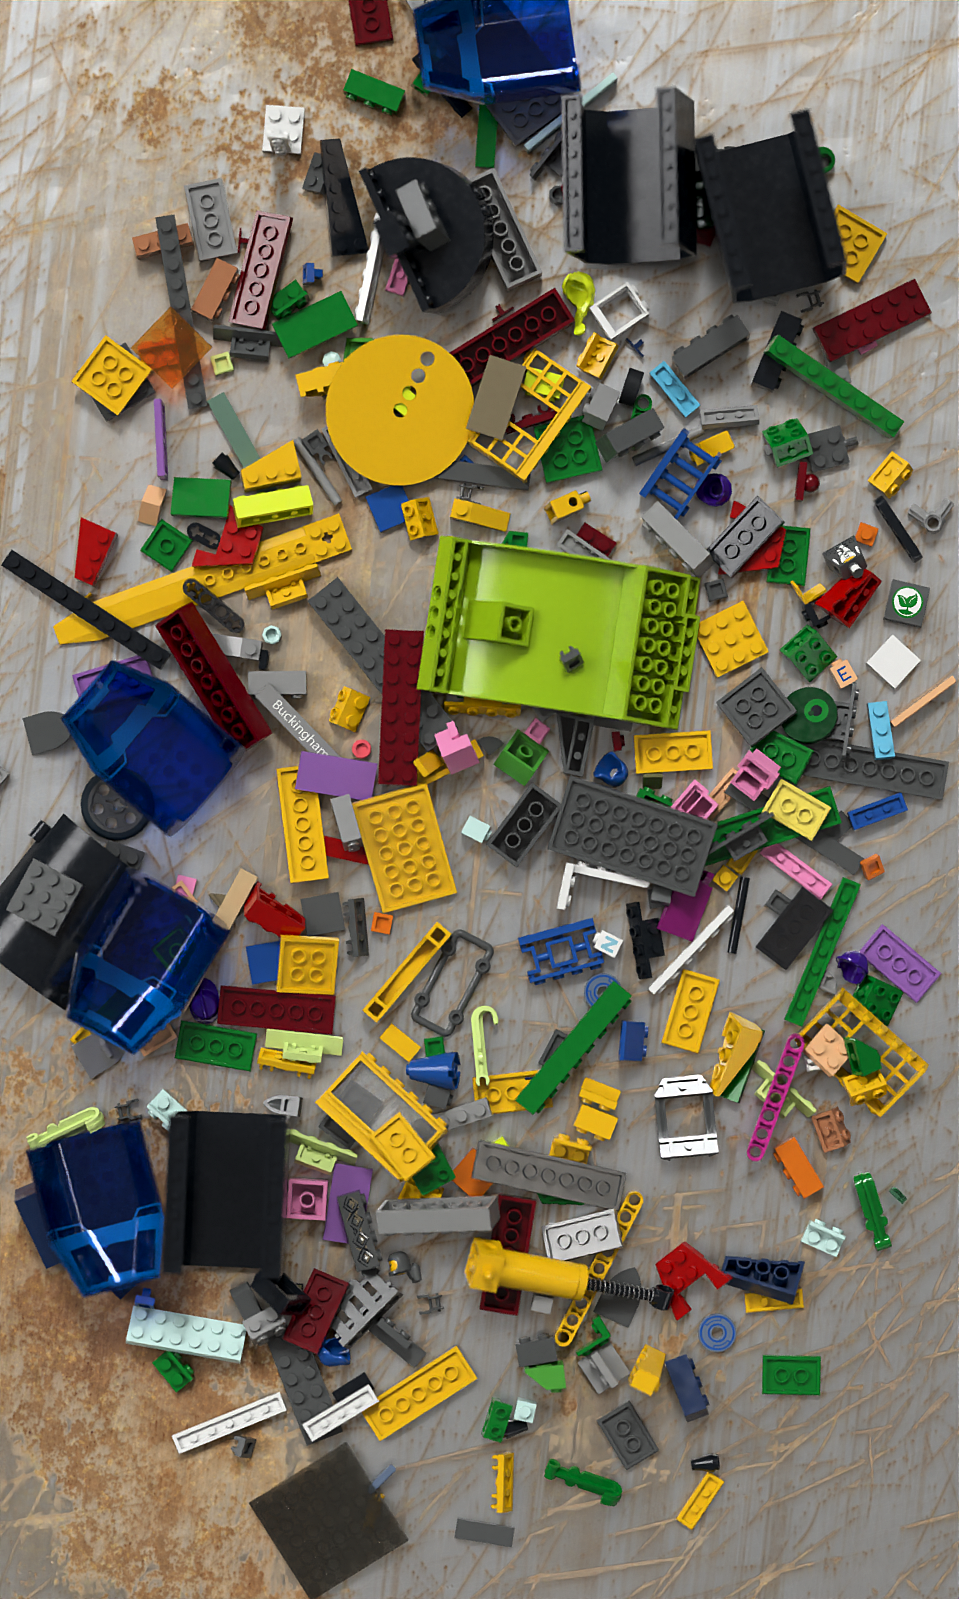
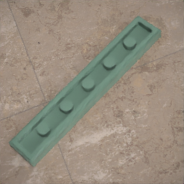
M222 392L208 400L207 402L243 468L259 460L260 457L225 393ZM276 486L266 489L257 490V493L273 492L277 490Z

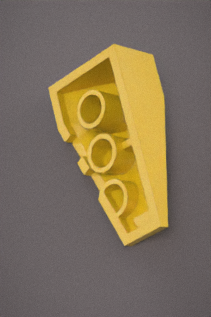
M729 1012L722 1031V1036L725 1037L723 1047L718 1049L719 1064L714 1066L710 1088L716 1097L722 1094L762 1040L763 1031L757 1024L732 1012Z

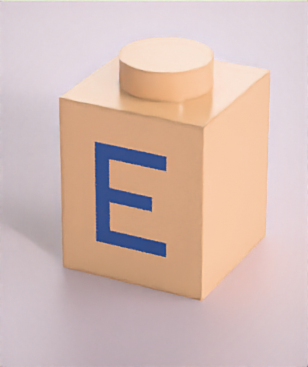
M841 658L831 663L832 668L828 669L839 689L858 680L847 659L844 661Z

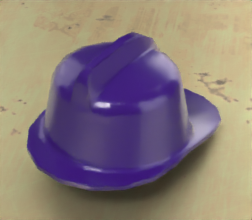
M207 978L203 979L189 1005L190 1012L197 1022L209 1024L218 1018V990L216 985Z

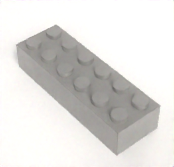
M492 168L470 178L469 180L474 185L483 188L486 194L485 201L494 211V222H492L494 241L491 258L507 292L541 277L542 270L495 169Z
M498 1196L385 1199L376 1211L378 1234H385V1236H393L396 1233H403L404 1235H413L415 1233L430 1235L434 1232L450 1234L454 1231L466 1234L471 1231H479V1233L490 1232L499 1220L500 1213Z

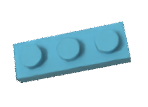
M665 361L649 372L651 377L685 418L700 407L698 401Z
M887 701L868 703L867 710L875 760L892 759L895 757Z

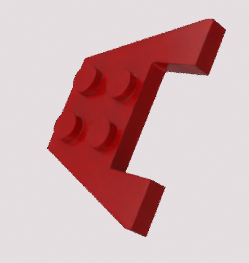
M733 501L730 518L736 519L746 506ZM781 527L738 573L779 568L787 530ZM719 567L718 574L726 575L727 573Z
M229 505V516L226 520L216 554L197 549L192 567L253 565L264 528L259 524L238 528L233 507Z
M687 1242L681 1243L655 1264L662 1284L674 1290L671 1308L677 1321L692 1310L681 1295V1292L701 1276L706 1274L717 1290L732 1279L729 1274L719 1270L720 1267L716 1264H711L704 1258L703 1254Z

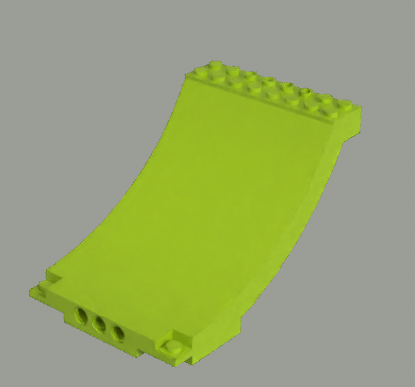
M440 536L417 689L678 730L683 692H689L700 622V616L695 615L701 578L648 565H636L563 552L473 541L454 536ZM569 646H572L574 649H578L584 664L567 673L560 659V651H563L566 655L571 652Z

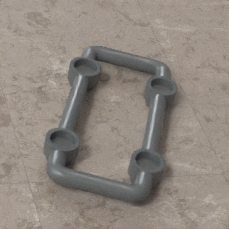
M461 929L455 930L449 941H445L441 946L442 954L424 989L416 994L414 998L415 1006L411 1012V1018L414 1022L444 1037L451 1035L456 1025L463 1022V1012L482 975L490 970V960L494 953L492 945ZM461 937L486 950V953L482 959L476 962V972L457 1009L450 1012V1022L447 1028L444 1029L419 1016L422 1007H426L429 1004V994L448 957L455 954V944L458 938Z

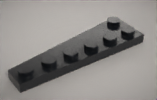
M340 138L320 140L331 257L367 254L369 248Z

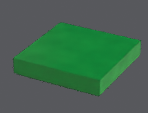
M161 519L140 551L173 572L193 540Z

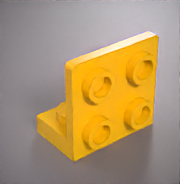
M559 1133L558 1136L553 1137L549 1155L587 1164L592 1146L588 1140L577 1138V1141L570 1140L569 1135Z

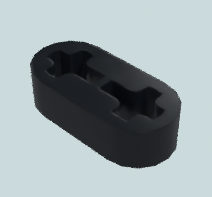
M197 522L191 523L187 528V534L192 540L210 549L218 548L221 536L217 532ZM198 526L199 531L204 534L203 536L196 534L194 537L192 536L193 532L191 529H195ZM206 535L209 537L216 535L218 543L209 545L210 541L205 538Z

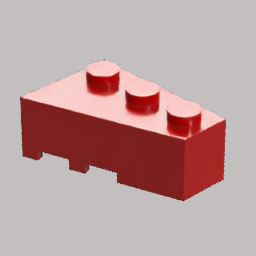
M81 517L74 578L95 587L118 536L117 533Z
M864 569L863 575L859 578L852 576L846 580H839L815 604L826 614L830 615L833 620L850 629L882 580L873 572Z
M257 881L244 903V916L246 919L262 926L265 931L274 933L279 939L281 935L299 936L305 928V918L287 903L283 906L274 899L276 897L274 893L271 892L269 895L260 888L262 884Z

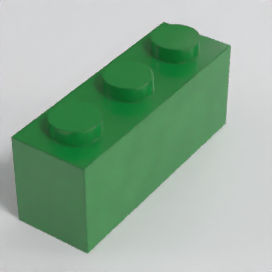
M351 69L343 89L347 99L355 102L358 99L363 101L365 106L372 109L378 107L382 109V113L390 116L398 114L405 96V90L354 69Z

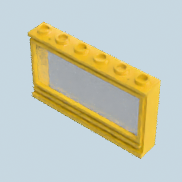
M362 1051L315 1103L402 1182L404 1179L369 1136L400 1112L427 1147L432 1150L448 1132L445 1128L447 1124L440 1117L435 1119L431 1115L433 1111L426 1104L421 1106L417 1102L419 1098L412 1091L407 1093L403 1089L405 1085L399 1079L393 1080L389 1076L391 1072L382 1065L380 1068L375 1063L377 1059L370 1053L366 1055Z

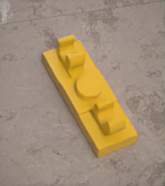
M267 1048L260 1049L257 1064H260V1070L263 1069V1065L270 1066V1072L274 1070V1067L284 1071H298V1077L304 1072L308 1073V1079H311L312 1074L315 1072L317 1062L290 1061L282 1058V1051Z
M506 1452L492 1456L493 1459L498 1460V1465L492 1466V1469L498 1470L495 1481L497 1493L491 1495V1497L497 1499V1504L491 1505V1508H497V1513L513 1510L514 1453Z

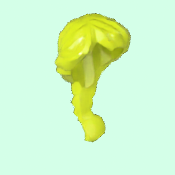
M577 271L566 276L562 283V289L567 299L576 307L574 334L581 336L586 332V326L582 323L583 318L594 304L595 286L590 275Z

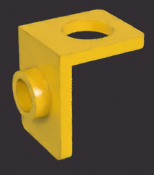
M793 580L790 582L799 599L805 605L816 601L820 595L827 591L819 583L802 594L798 585Z

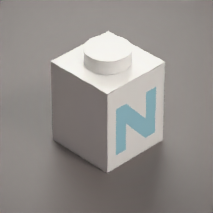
M602 930L601 933L597 932L592 942L595 943L594 948L615 958L623 940Z

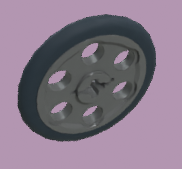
M111 768L110 770L107 769L106 772H103V774L105 776L108 775L109 773H111L110 771L114 770V768ZM123 768L110 781L100 773L92 777L83 790L80 803L81 813L88 827L98 836L114 841L126 840L140 833L149 823L154 806L153 795L145 780L137 773ZM121 780H125L128 783V788L125 791H119L117 788V784ZM101 785L109 787V793L106 796H101L98 792ZM134 794H138L141 797V802L138 805H133L130 801L131 796ZM117 799H120V803L122 805L128 806V808L118 807L117 810H115L114 805L106 801L108 800L113 802ZM97 803L102 804L104 807L101 814H95L93 811V806ZM130 812L136 816V820L132 824H128L125 821V815ZM110 817H114L117 820V825L114 828H109L106 825V821Z

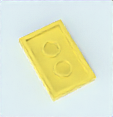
M780 779L762 813L765 811L769 813L774 812L775 815L771 818L812 841L831 807L787 781Z

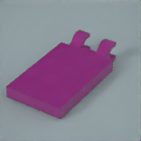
M703 870L695 897L672 890L670 905H665L657 929L693 942L713 889L708 885L712 881L714 874Z

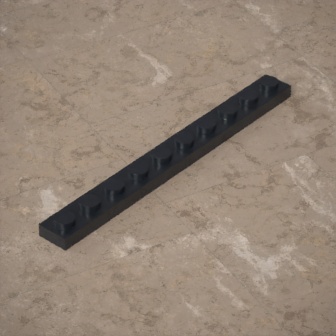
M11 549L1 566L161 670L171 656V653Z

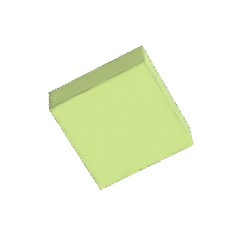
M229 352L210 357L216 376L234 371Z

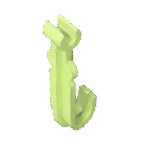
M489 1006L478 1007L474 1010L471 1017L476 1084L480 1086V1078L484 1077L486 1079L487 1086L490 1080L487 1071L483 1014L486 1012L490 1013L494 1024H498L497 1013Z
M96 1107L84 1109L59 1121L58 1126L54 1123L49 1124L47 1131L40 1135L37 1133L28 1135L26 1137L27 1142L34 1154L39 1153L44 1149V1145L51 1142L54 1144L62 1143L63 1137L69 1138L86 1129L90 1134L99 1130L105 1125L104 1115Z

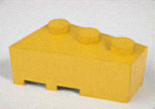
M343 362L329 363L326 367H317L311 371L296 374L300 396L322 397L327 395L330 383Z
M293 440L241 470L240 475L244 493L301 481L302 476Z
M645 1344L628 1377L630 1386L650 1396L653 1392L657 1393L661 1385L659 1379L666 1354Z

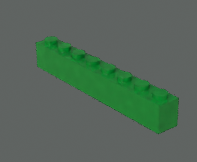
M780 335L774 336L763 353L888 439L894 438L904 423L902 419Z
M613 980L515 1100L532 1115L535 1112L539 1114L546 1106L544 1101L548 1097L551 1099L558 1091L556 1089L560 1082L564 1084L570 1077L568 1072L572 1068L576 1069L583 1061L581 1059L584 1053L589 1054L594 1048L593 1042L597 1037L601 1039L607 1032L606 1026L609 1023L613 1025L619 1018L617 1013L621 1008L625 1010L632 1002L630 1000L632 995Z

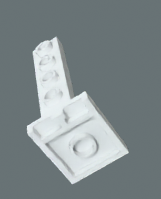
M266 105L263 152H275L277 155H286L287 153L301 155L305 108Z
M578 862V865L566 863L557 908L565 910V906L569 907L572 895H568L570 887H574L575 876H572L573 872L645 888L649 886L650 882L619 872H608L609 869L597 866V869L589 868L590 864Z

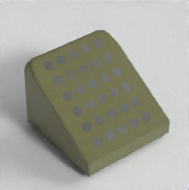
M643 774V789L644 787L661 789L663 774Z

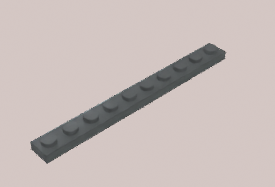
M175 214L155 217L188 409L208 406Z

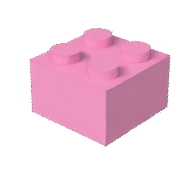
M289 1178L286 1218L325 1221L328 1180Z

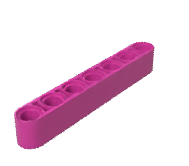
M794 1033L787 1038L747 1147V1156L752 1161L761 1160L765 1154L804 1048V1039L800 1034ZM793 1038H798L801 1041V1045L794 1048L790 1045V1041ZM785 1057H793L794 1063L791 1066L785 1065L783 1062ZM781 1074L786 1075L788 1078L784 1084H780L777 1081V1077ZM772 1093H779L781 1099L778 1102H773L770 1099ZM766 1111H772L774 1118L767 1120L763 1114ZM759 1129H765L768 1132L765 1138L758 1137L757 1131ZM758 1147L761 1153L758 1156H753L750 1153L751 1148Z

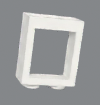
M628 282L589 308L590 313L610 341H613L649 316V306L644 300L640 301L637 296L639 294L638 290L633 284L630 286ZM626 291L641 314L617 331H614L600 308Z

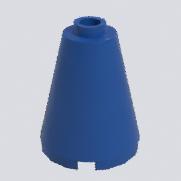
M448 1052L411 1060L410 1064L406 1066V1074L409 1075L411 1080L455 1090L460 1082V1071H458V1065H460L458 1052Z

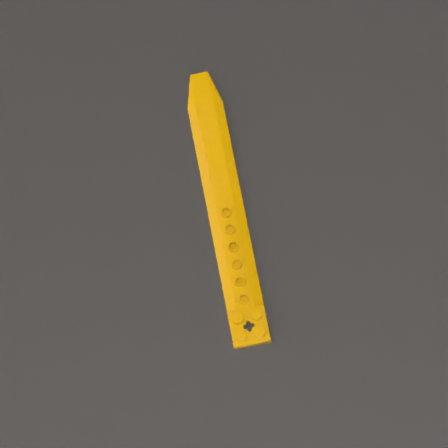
M338 513L261 541L253 565L204 566L200 568L191 566L96 600L93 603L133 629L167 617L188 603L193 602L197 606L198 604L183 591V583L188 578H195L220 598L242 590L253 583H260L271 577L283 575L288 571H295L306 565L315 564L351 551L352 548ZM325 533L333 535V538H331V543H327V541H322V538L325 537ZM194 582L192 584L187 583V590L189 592L191 590L195 591L197 594L194 597L198 598L199 593L203 589L200 588L198 591L195 589L196 584ZM208 594L201 596L202 603L212 600ZM74 613L53 626L60 645L100 641L109 637Z

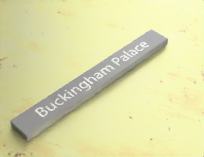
M270 683L255 695L308 752L340 757Z

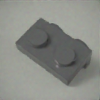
M314 152L302 189L325 196L321 154Z

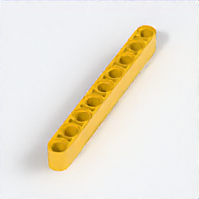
M631 1190L626 1194L619 1211L616 1213L619 1228L622 1231V1243L643 1204V1197L636 1190ZM636 1194L640 1197V1200L637 1204L633 1205L629 1202V1197ZM629 1212L631 1214L630 1220L622 1221L620 1219L621 1213ZM620 1248L614 1249L610 1256H605L602 1252L595 1254L588 1268V1277L603 1280ZM597 1263L603 1264V1272L596 1273L593 1270L594 1265ZM586 1289L583 1298L586 1299L587 1303L584 1307H578L576 1300L570 1302L555 1331V1341L559 1346H568L572 1342L597 1291L593 1292V1290L588 1291ZM568 1316H577V1322L569 1324L567 1322ZM561 1332H566L569 1338L567 1341L562 1342L558 1339V1335Z

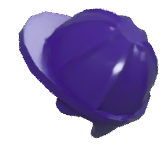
M712 473L707 475L696 491V494L702 502L708 505L722 506L731 497L732 485L726 476Z
M848 951L842 956L836 957L837 968H841L843 978L848 982L859 984L869 973L867 959L864 954L858 951Z

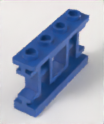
M593 918L518 938L522 953L532 951L536 969L527 971L530 983L534 982L535 985L546 983V978L553 977V980L564 978L565 973L571 972L572 975L582 973L583 968L590 967V970L602 967L601 964L605 963L602 951L592 954L587 935L596 933ZM589 927V931L582 932L585 942L574 945L572 936L563 937L565 933ZM552 937V941L545 942L547 948L545 953L536 955L534 946L526 948L528 943ZM569 941L573 959L555 964L550 945ZM587 949L589 959L594 957L598 959L574 967L571 966L572 963L578 962L576 952ZM550 959L552 969L560 967L559 971L534 977L535 973L541 972L539 962Z

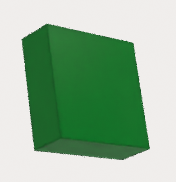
M443 1036L424 1038L426 1057L445 1053Z

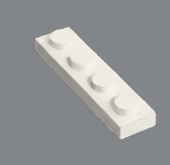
M368 1384L302 1425L310 1439L314 1441L379 1402Z

